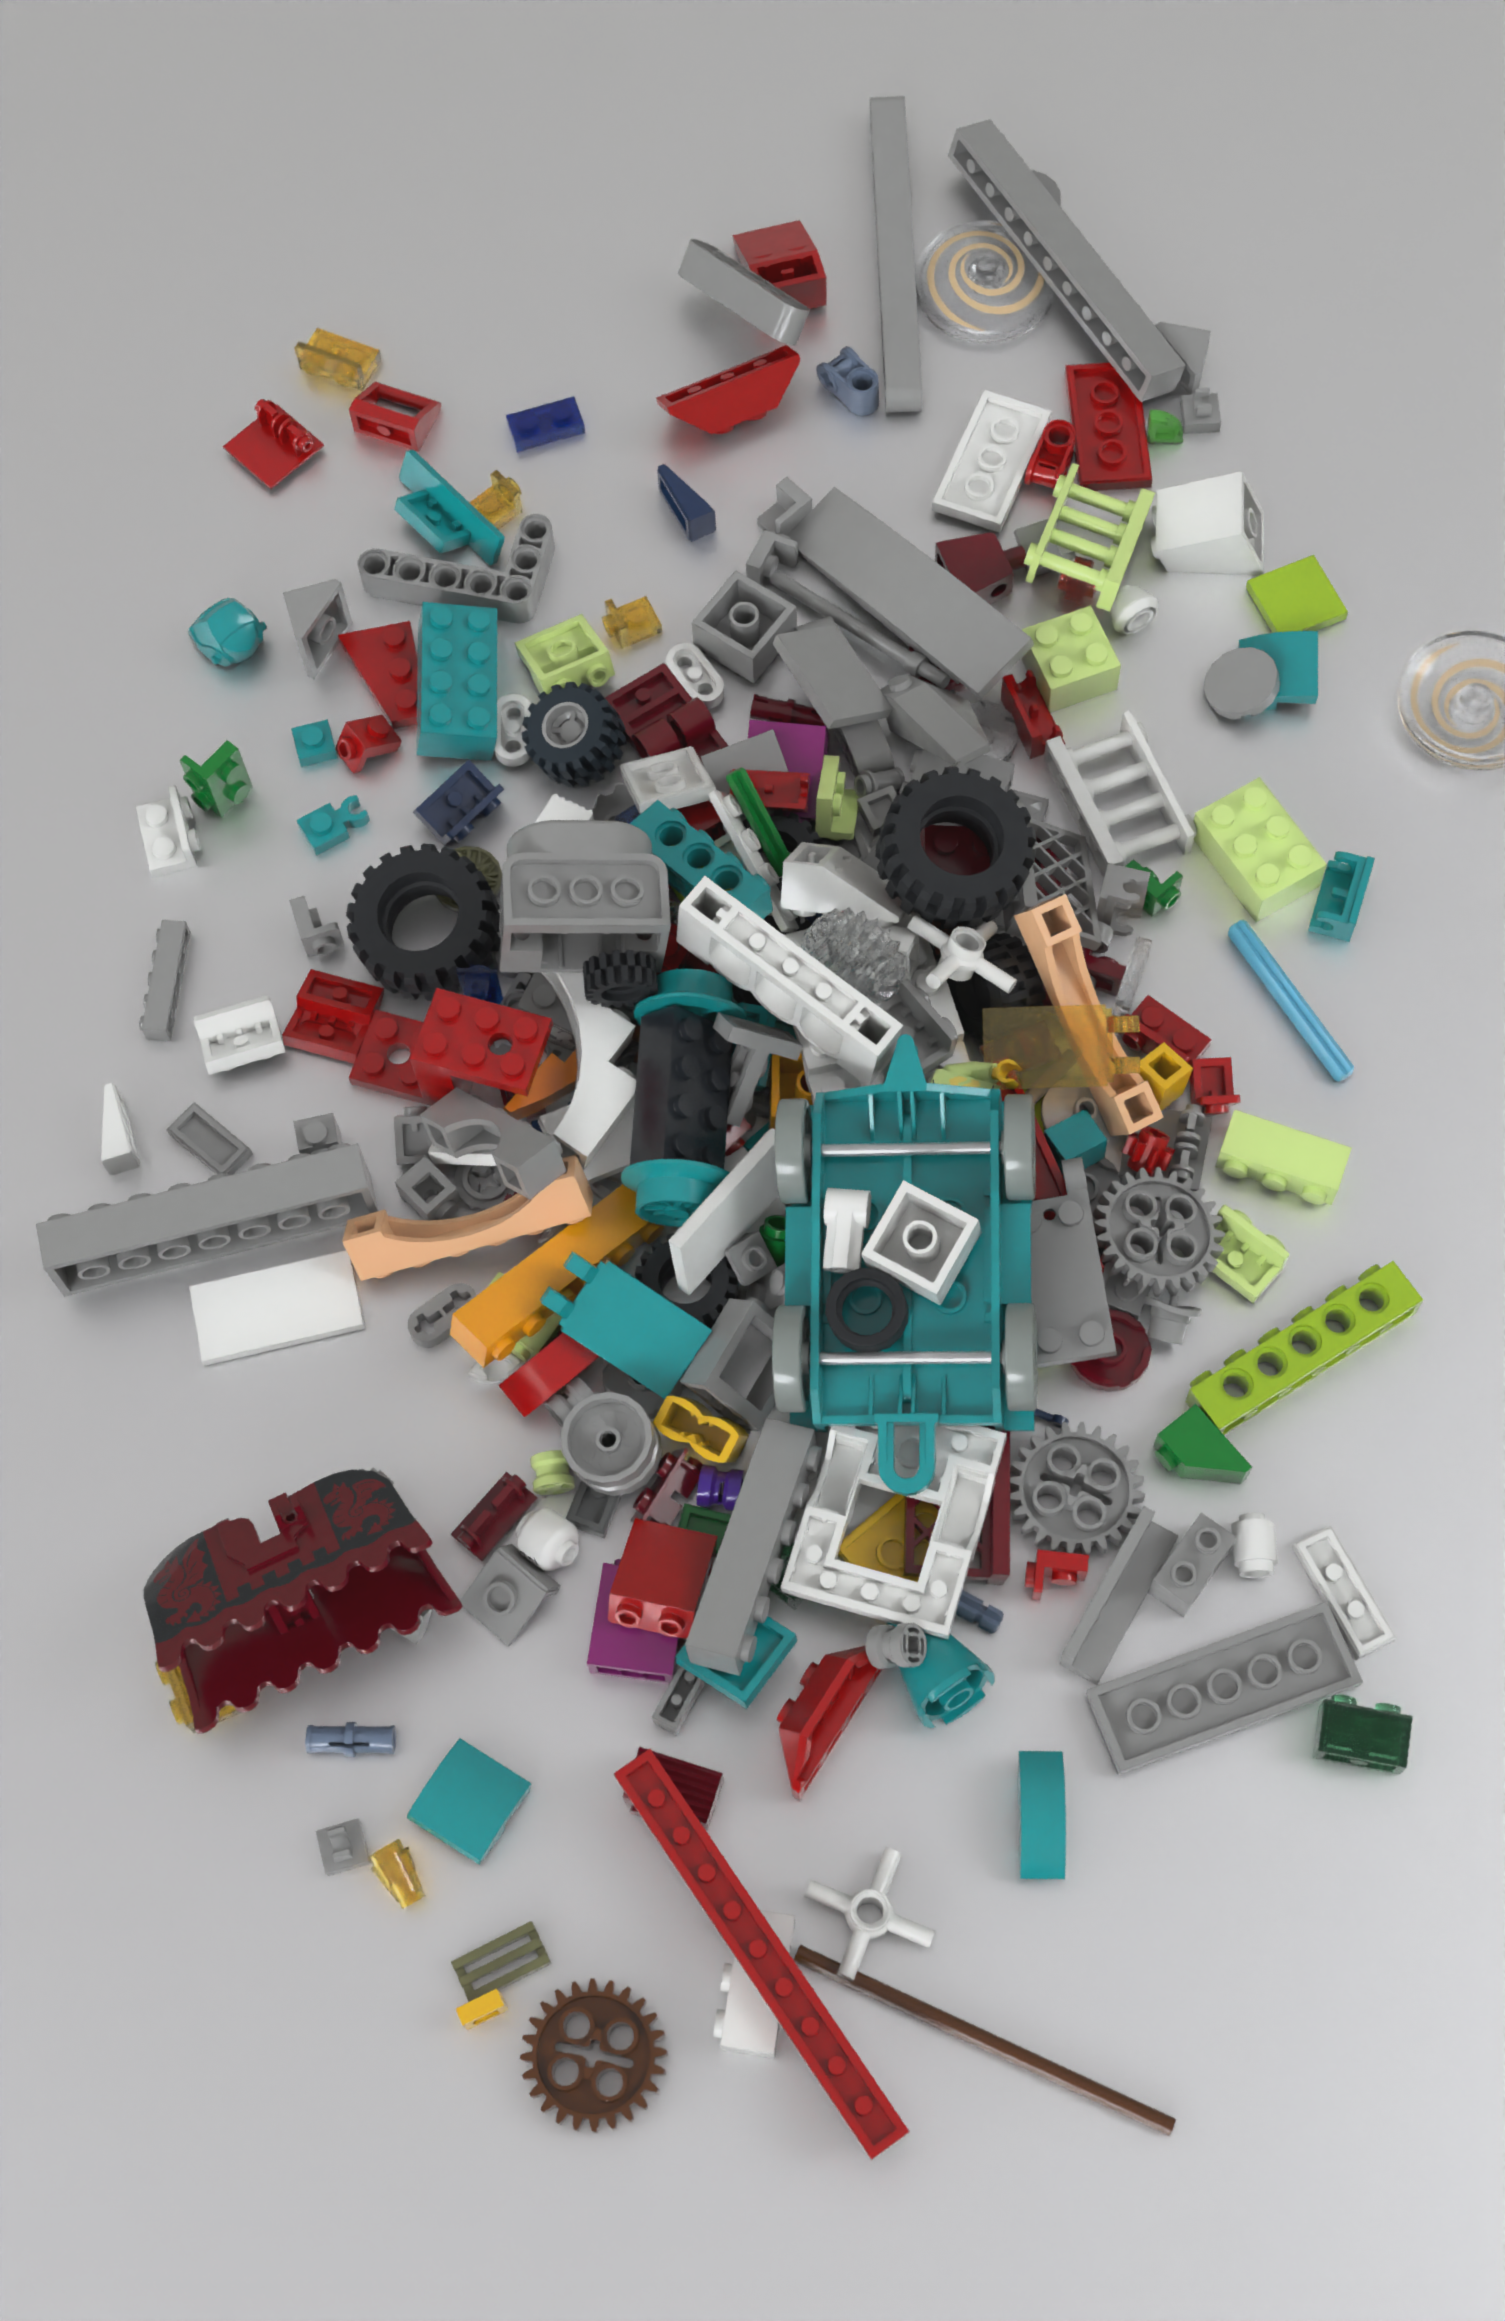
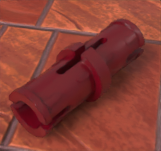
M754 694L750 710L751 719L826 726L813 707L797 704L794 699L788 698L787 701Z

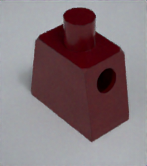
M991 532L940 541L935 545V562L990 605L1012 592L1013 571L1028 566L1024 564L1026 552L1022 545L1003 551L996 535Z

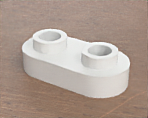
M680 643L668 651L666 666L692 699L698 697L708 709L718 706L724 698L723 679L701 650L693 644ZM682 665H690V666H691V667L688 668V669H681V668H679V667L682 666ZM703 691L711 692L709 695H701L700 693Z
M508 694L497 701V741L494 750L498 761L510 767L520 766L530 759L524 748L527 744L522 740L521 732L527 730L522 723L524 717H530L531 715L528 710L531 704L527 698L519 694ZM513 715L520 716L517 720L509 719ZM511 748L519 749L517 752H508Z

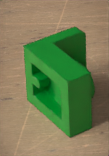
M1134 859L1125 866L1151 872L1143 910L1151 917L1162 908L1165 910L1170 909L1180 898L1183 876L1178 871L1161 884L1151 869L1142 867Z

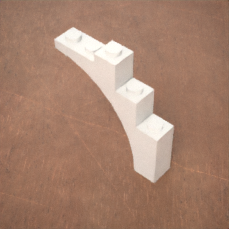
M541 972L552 985L566 1010L575 1038L577 1058L575 1092L569 1109L553 1133V1136L562 1147L563 1153L561 1157L565 1158L577 1154L584 1171L635 1103L636 1076L630 1070L614 1065L631 1043L635 1025L620 1010H611L608 1007H601V1003L594 1005L591 1004V1001L586 1000L583 972Z

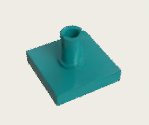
M767 1616L764 1623L758 1622L754 1633V1636L757 1637L755 1653L751 1662H744L740 1676L690 1663L685 1644L677 1653L675 1659L679 1666L747 1709L798 1640L794 1632Z

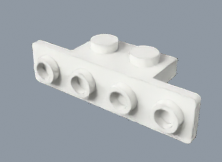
M718 790L710 792L708 797L728 832L714 841L715 846L724 853L727 851L733 853L739 859L744 869L752 875L759 874L767 881L771 888L770 896L773 907L771 914L780 931L792 933L798 930L799 926L795 921V918L798 916L794 915L790 909L780 908L781 893L776 885L779 883L778 875L768 862L764 863L759 854L760 842L755 833L750 828L746 829L740 818L742 809L738 801L732 794H727L726 792Z

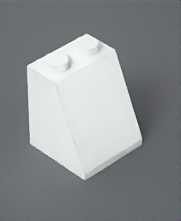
M1242 471L1156 490V505L1152 506L1151 509L1152 520L1156 527V536L1151 538V548L1155 559H1160L1167 572L1235 575L1264 574V511Z

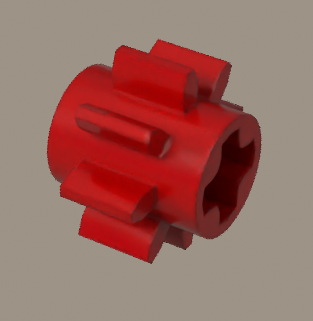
M1146 1126L1140 1130L1139 1134L1134 1132L1128 1135L1121 1152L1129 1155L1126 1163L1128 1167L1136 1172L1140 1168H1144L1148 1176H1152L1157 1167H1160L1162 1171H1166L1175 1149L1167 1147L1170 1140L1167 1134Z

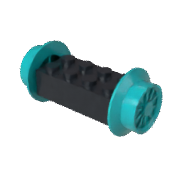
M674 969L658 974V994L643 999L634 1009V1018L640 1024L630 1165L622 1171L621 1181L628 1189L636 1192L635 1213L638 1217L654 1224L670 1227H681L730 1173L724 1170L732 1043L726 1041L713 1028L718 1012L747 1020V1014L740 1006L732 1002L733 985L722 975L699 969Z

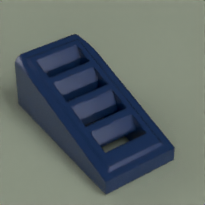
M662 464L658 466L659 491L688 540L693 542L715 532L716 516L713 508L667 465Z

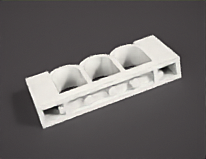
M706 876L702 878L679 905L676 942L705 964H711L719 974L735 986L751 991L756 1000L771 1014L790 1025H796L800 1033L810 1043L828 1056L837 1059L836 1063L863 1084L866 1086L872 1084L891 1061L903 1024Z

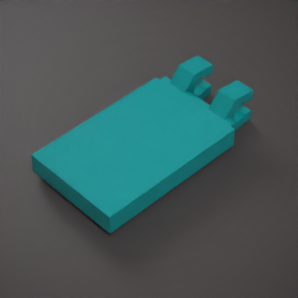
M572 1251L563 1266L586 1283L573 1302L548 1286L540 1298L541 1303L562 1316L558 1323L562 1326V1332L665 1399L708 1338L712 1329L608 1259L605 1263L600 1261L596 1267Z

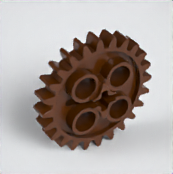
M591 1978L587 1992H582L579 1985L574 1981L571 1987L572 1996L566 1998L557 1989L555 1990L557 2005L552 2007L544 2001L540 2003L542 2010L546 2014L543 2020L530 2017L529 2021L538 2030L536 2035H523L522 2040L533 2046L531 2052L521 2054L520 2059L526 2063H532L533 2068L526 2071L522 2077L525 2081L537 2080L538 2084L531 2090L529 2095L532 2098L545 2095L547 2098L540 2110L546 2114L557 2107L558 2112L555 2122L559 2125L564 2123L570 2115L573 2117V2130L577 2132L581 2129L584 2121L589 2120L592 2132L598 2133L601 2120L606 2119L612 2130H616L617 2115L622 2113L628 2121L633 2122L634 2117L631 2107L634 2104L645 2110L649 2108L643 2098L645 2091L654 2094L659 2093L660 2090L651 2079L652 2076L666 2075V2070L655 2063L656 2059L668 2056V2051L655 2047V2043L666 2035L664 2030L651 2031L650 2027L656 2022L658 2016L655 2012L645 2016L641 2014L647 2004L644 1998L637 2000L633 2004L630 2003L632 1995L630 1987L627 1986L618 1996L615 1995V1983L612 1980H609L604 1991H599L596 1980ZM577 2015L587 2017L590 2022L588 2033L580 2039L568 2037L566 2032L568 2021ZM619 2026H628L634 2032L632 2044L624 2050H616L610 2045V2035ZM557 2043H564L591 2051L594 2048V2044H599V2049L603 2054L630 2059L633 2061V2066L625 2068L613 2063L597 2060L594 2067H589V2061L584 2056L556 2051L555 2046ZM564 2061H573L579 2069L577 2079L567 2086L558 2084L555 2079L557 2066ZM610 2071L621 2074L623 2079L621 2090L614 2096L602 2095L598 2088L600 2078Z

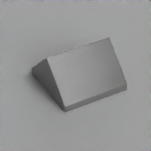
M336 579L283 593L307 676L312 679L316 678L340 643L337 635L347 633L353 624L342 584Z

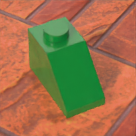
M1196 1404L1158 1433L1153 1446L1156 1449L1155 1456L1161 1465L1168 1471L1174 1469L1181 1478L1241 1484L1248 1478L1252 1469L1248 1461Z

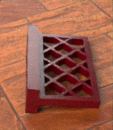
M981 1426L992 1430H996L994 1426ZM1010 1431L1004 1432L1007 1433V1439L980 1534V1542L978 1541L976 1551L980 1554V1569L969 1568L966 1580H984L988 1585H1003L1010 1576ZM905 1496L904 1576L919 1577L923 1565H914V1548L924 1539L930 1543L935 1522L927 1529L915 1517V1507L921 1500ZM933 1504V1505L936 1507V1509L939 1511L940 1506H939V1505H936V1504ZM916 1528L921 1535L914 1541V1531Z

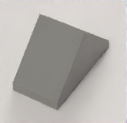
M1160 322L1155 325L1156 328L1186 364L1179 383L1189 395H1193L1194 389H1198L1200 385L1211 331Z

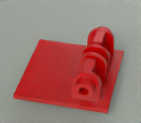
M261 399L255 405L257 419L227 442L223 449L267 487L272 489L323 448L324 444L279 405L271 400Z

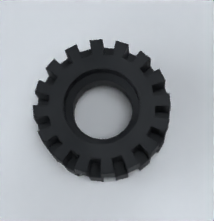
M612 950V954L602 952L599 953V957L591 956L589 961L583 963L584 992L586 1000L591 1001V1004L597 1005L601 1003V1007H608L613 1004L614 1008L627 1004L630 1007L635 1006V1002H640L645 998L658 994L656 960L653 959L651 954L646 955L643 951L634 954V950H626L625 953H620L619 950Z

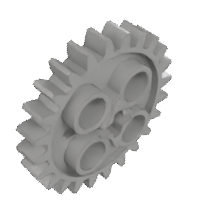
M1160 1167L1155 1169L1151 1177L1148 1176L1144 1168L1139 1169L1135 1178L1129 1172H1126L1120 1182L1116 1180L1111 1182L1107 1189L1108 1192L1104 1191L1098 1200L1100 1205H1097L1092 1212V1216L1097 1219L1094 1221L1095 1234H1099L1096 1237L1098 1248L1105 1249L1100 1259L1102 1262L1112 1261L1114 1264L1109 1275L1113 1276L1122 1272L1125 1275L1122 1283L1124 1287L1130 1284L1132 1280L1138 1282L1137 1290L1139 1294H1142L1147 1286H1152L1155 1297H1159L1164 1287L1167 1288L1172 1297L1176 1296L1180 1287L1186 1292H1190L1196 1282L1202 1284L1209 1275L1208 1272L1213 1271L1218 1264L1215 1258H1218L1224 1250L1218 1243L1224 1238L1225 1232L1215 1229L1223 1218L1222 1216L1210 1215V1212L1216 1205L1215 1201L1203 1203L1201 1198L1206 1190L1204 1188L1195 1192L1190 1190L1192 1185L1190 1177L1183 1184L1177 1182V1171H1173L1168 1179L1163 1178ZM1156 1200L1160 1202V1212L1157 1211ZM1130 1206L1139 1208L1144 1216L1136 1215L1130 1209ZM1170 1210L1179 1212L1184 1220L1174 1217ZM1131 1244H1136L1142 1247V1249L1145 1251V1254H1140L1134 1251L1131 1247ZM1174 1247L1181 1250L1185 1258L1175 1255L1171 1248ZM1156 1251L1158 1253L1159 1264H1157L1155 1261Z
M1063 1422L1061 1432L1058 1435L1049 1426L1046 1427L1045 1441H1042L1033 1434L1030 1439L1033 1451L1022 1446L1019 1448L1018 1455L1023 1462L1012 1461L1010 1468L1014 1474L1018 1475L1010 1477V1489L1017 1490L1010 1494V1504L1020 1505L1013 1512L1012 1519H1026L1021 1533L1025 1535L1035 1531L1037 1533L1034 1543L1036 1547L1047 1540L1051 1542L1050 1551H1057L1059 1546L1065 1547V1552L1074 1553L1075 1548H1080L1082 1554L1090 1556L1091 1547L1095 1546L1103 1555L1107 1551V1539L1119 1546L1122 1541L1119 1530L1129 1534L1133 1524L1128 1518L1137 1519L1141 1512V1509L1133 1504L1142 1503L1145 1498V1493L1134 1490L1143 1485L1144 1476L1131 1474L1138 1468L1139 1461H1125L1130 1447L1127 1445L1119 1449L1114 1448L1117 1435L1112 1434L1106 1440L1100 1438L1101 1426H1097L1090 1435L1086 1434L1084 1422H1080L1077 1432H1071L1068 1424ZM1059 1456L1067 1457L1072 1461L1074 1467L1068 1471H1061L1055 1468L1052 1460ZM1099 1471L1106 1472L1113 1478L1114 1483L1109 1486H1100L1094 1482L1092 1474ZM1046 1475L1052 1481H1042L1040 1476ZM1074 1484L1082 1486L1077 1497L1069 1494ZM1043 1494H1051L1058 1499L1060 1505L1054 1509H1045L1038 1503L1037 1498ZM1099 1499H1109L1111 1505H1105ZM1083 1509L1093 1510L1099 1516L1100 1521L1092 1525L1085 1524L1080 1521L1077 1513Z

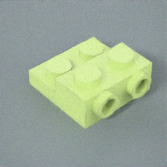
M582 614L515 642L517 653L530 671L534 685L540 694L543 691L546 694L551 693V687L557 684L565 688L566 682H575L578 687L581 683L600 687L610 677L615 675L609 651Z

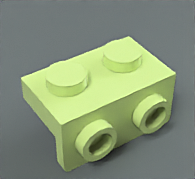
M1223 1205L1217 1216H1222L1223 1220L1215 1229L1225 1232L1224 1238L1218 1243L1224 1250L1218 1258H1215L1218 1264L1212 1272L1254 1303L1283 1270L1289 1253L1276 1237L1269 1234L1265 1235L1254 1227L1246 1214Z

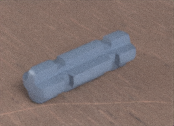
M962 1590L956 1615L971 1623L976 1621L979 1623L978 1627L989 1633H995L1003 1620V1612L990 1604L988 1607L984 1606L983 1600Z

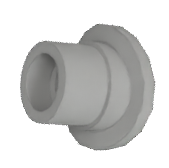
M1177 1295L1174 1297L1170 1296L1169 1304L1145 1296L1143 1302L1151 1306V1319L1147 1337L1182 1345L1190 1318L1200 1316L1202 1309L1191 1306H1177L1179 1298Z

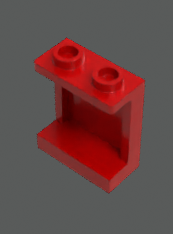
M635 1518L609 1593L608 1621L628 1628L634 1627L661 1633L668 1637L687 1639L697 1613L707 1577L710 1576L715 1562L718 1536Z

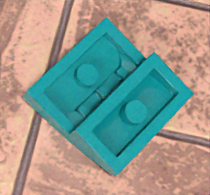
M1318 631L1275 632L1239 640L1238 648L1252 647L1265 651L1277 666L1280 681L1279 692L1273 703L1265 710H1276L1278 702L1316 704L1318 698Z
M459 1738L421 1791L407 1814V1819L480 1865L504 1833L508 1820L529 1794L532 1783Z

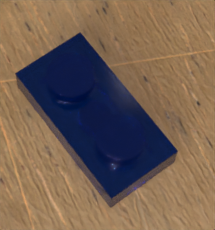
M574 396L506 415L507 425L517 452L585 433V425Z

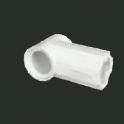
M827 1188L824 1203V1224L827 1225L823 1257V1269L825 1271L845 1274L861 1268L864 1229L868 1228L870 1221L871 1191Z

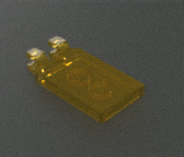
M1106 1004L982 1008L984 1062L998 1064L1005 1059L1014 1060L1022 1068V1071L1011 1070L1007 1074L1006 1079H1014L1019 1083L1015 1089L1108 1086V1082H1114V1074L1141 1073L1140 1057H1113V1033L1140 1032L1139 1015L1112 1016V1008H1106ZM1000 1081L995 1083L1000 1086V1089H1009Z

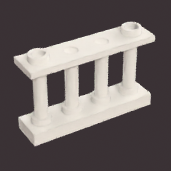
M1130 710L1123 713L1119 734L1075 750L1071 747L1066 748L1061 736L1047 740L1045 746L1044 762L1081 835L1086 837L1087 847L1103 879L1108 863L1123 866L1127 857L1176 840L1183 855L1191 853L1194 837L1197 834L1192 817L1189 814L1185 815L1147 744L1148 736L1144 725L1141 722L1136 723ZM1125 747H1128L1136 763L1090 781L1087 778L1082 779L1077 770L1078 765ZM1140 778H1144L1152 794L1106 812L1102 809L1098 810L1093 801L1094 795ZM1156 809H1160L1168 825L1123 843L1119 841L1114 842L1109 833L1110 826Z

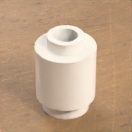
M1251 1512L1241 1514L1239 1521L1231 1524L1232 1534L1237 1537L1233 1545L1234 1565L1239 1568V1574L1244 1578H1264L1273 1575L1274 1565L1278 1563L1274 1522L1265 1519V1514Z

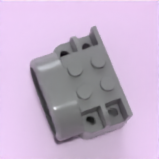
M549 820L525 826L512 835L507 844V859L503 863L499 900V931L501 934L500 972H583V963L589 961L591 956L599 957V953L602 952L612 954V950H619L620 953H625L626 950H634V954L639 951L645 952L646 955L651 954L653 959L656 960L657 973H661L671 927L668 872L666 864L662 859L653 855L651 840L644 831L634 825L619 821Z

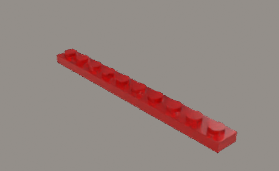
M648 1749L613 1773L619 1785L872 2161L910 2132L652 1750Z

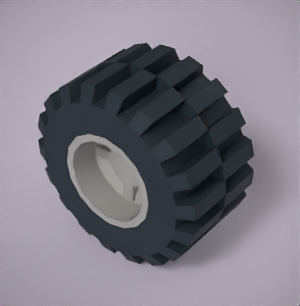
M566 682L565 688H562L559 684L551 687V693L546 694L543 691L538 695L541 700L537 704L531 703L528 708L531 715L530 717H524L522 723L527 730L521 732L522 740L527 744L524 748L541 770L558 784L563 782L566 787L574 788L576 782L581 787L590 786L591 779L598 783L604 779L602 774L606 770L611 773L616 768L613 762L615 759L621 760L624 754L620 749V746L626 745V736L622 733L626 730L624 723L606 698L597 689L593 690L588 684L581 683L578 687L575 682Z

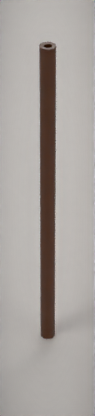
M801 1944L796 1952L794 1961L804 1967L1163 2134L1170 2136L1176 2118L859 1971H857L854 1981L844 1979L837 1975L841 1963Z

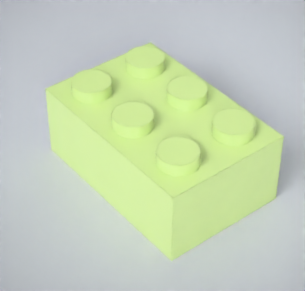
M1260 777L1195 813L1193 820L1197 831L1194 837L1195 843L1255 922L1320 887L1327 866L1326 862Z

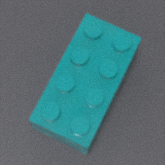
M422 602L418 624L416 755L492 761L497 741V608Z

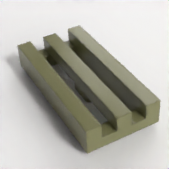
M532 1921L451 1961L468 2002L496 1988L501 1990L552 1964ZM527 1936L530 1937V1942L469 1973L466 1972V1967ZM536 1950L537 1959L474 1990L473 1982Z

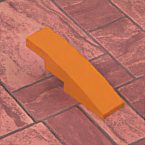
M576 1049L565 1062L551 1052L538 1067L528 1097L515 1094L503 1110L508 1115L519 1120L542 1110L575 1089L577 1076Z

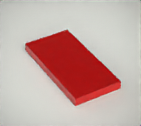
M1110 362L1065 365L1070 423L1076 431L1074 457L1075 464L1079 465L1077 471L1078 485L1093 491L1150 488L1152 486V472L1142 402L1139 401Z

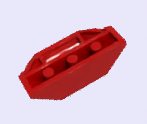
M784 345L774 351L765 353L715 375L656 397L658 405L668 414L710 434H724L733 430L734 425L746 420H759L765 417L768 411L778 407L801 361L800 356L789 346Z
M866 1646L825 1654L819 1665L812 1662L800 1680L799 1684L804 1687L796 1701L789 1698L776 1718V1721L781 1723L778 1728L792 1796L799 1801L806 1793L883 1670L874 1667L869 1662Z

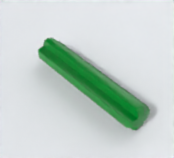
M742 767L735 769L726 776V780L753 832L757 836L771 866L777 875L782 877L783 861L790 854L746 770Z

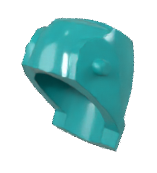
M228 597L204 611L190 626L188 634L201 653L208 657L213 664L227 667L252 657L259 644L263 642V631L267 629V625L262 621L259 622L255 614L238 600Z

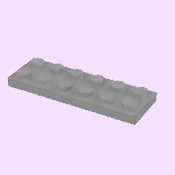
M1324 1602L1090 1688L1086 1691V1695L1118 1774L1121 1775L1360 1686L1363 1681L1328 1602Z

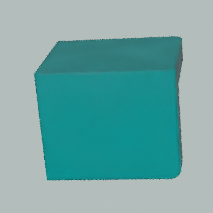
M1082 1110L1044 1130V1136L1063 1178L1061 1160L1082 1157L1083 1166L1086 1169L1105 1157L1108 1139L1086 1110Z

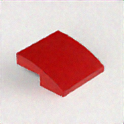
M310 969L296 995L297 1008L282 1034L284 1045L354 1064L374 1010L380 1009L384 988Z

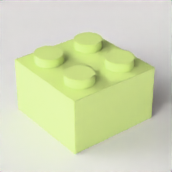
M1091 605L1021 629L1032 638L1034 646L1021 660L1026 670L1033 671L1036 677V685L1050 713L1117 690L1121 664Z

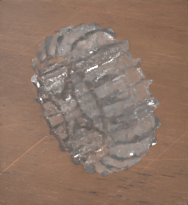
M850 907L841 912L835 908L833 911L818 917L805 932L802 939L801 948L880 1008L887 1000L898 993L900 983L903 982L907 971L903 966L906 955L898 952L901 942L891 940L889 937L891 929L883 930L878 926V918L872 921L868 920L864 910L855 915Z

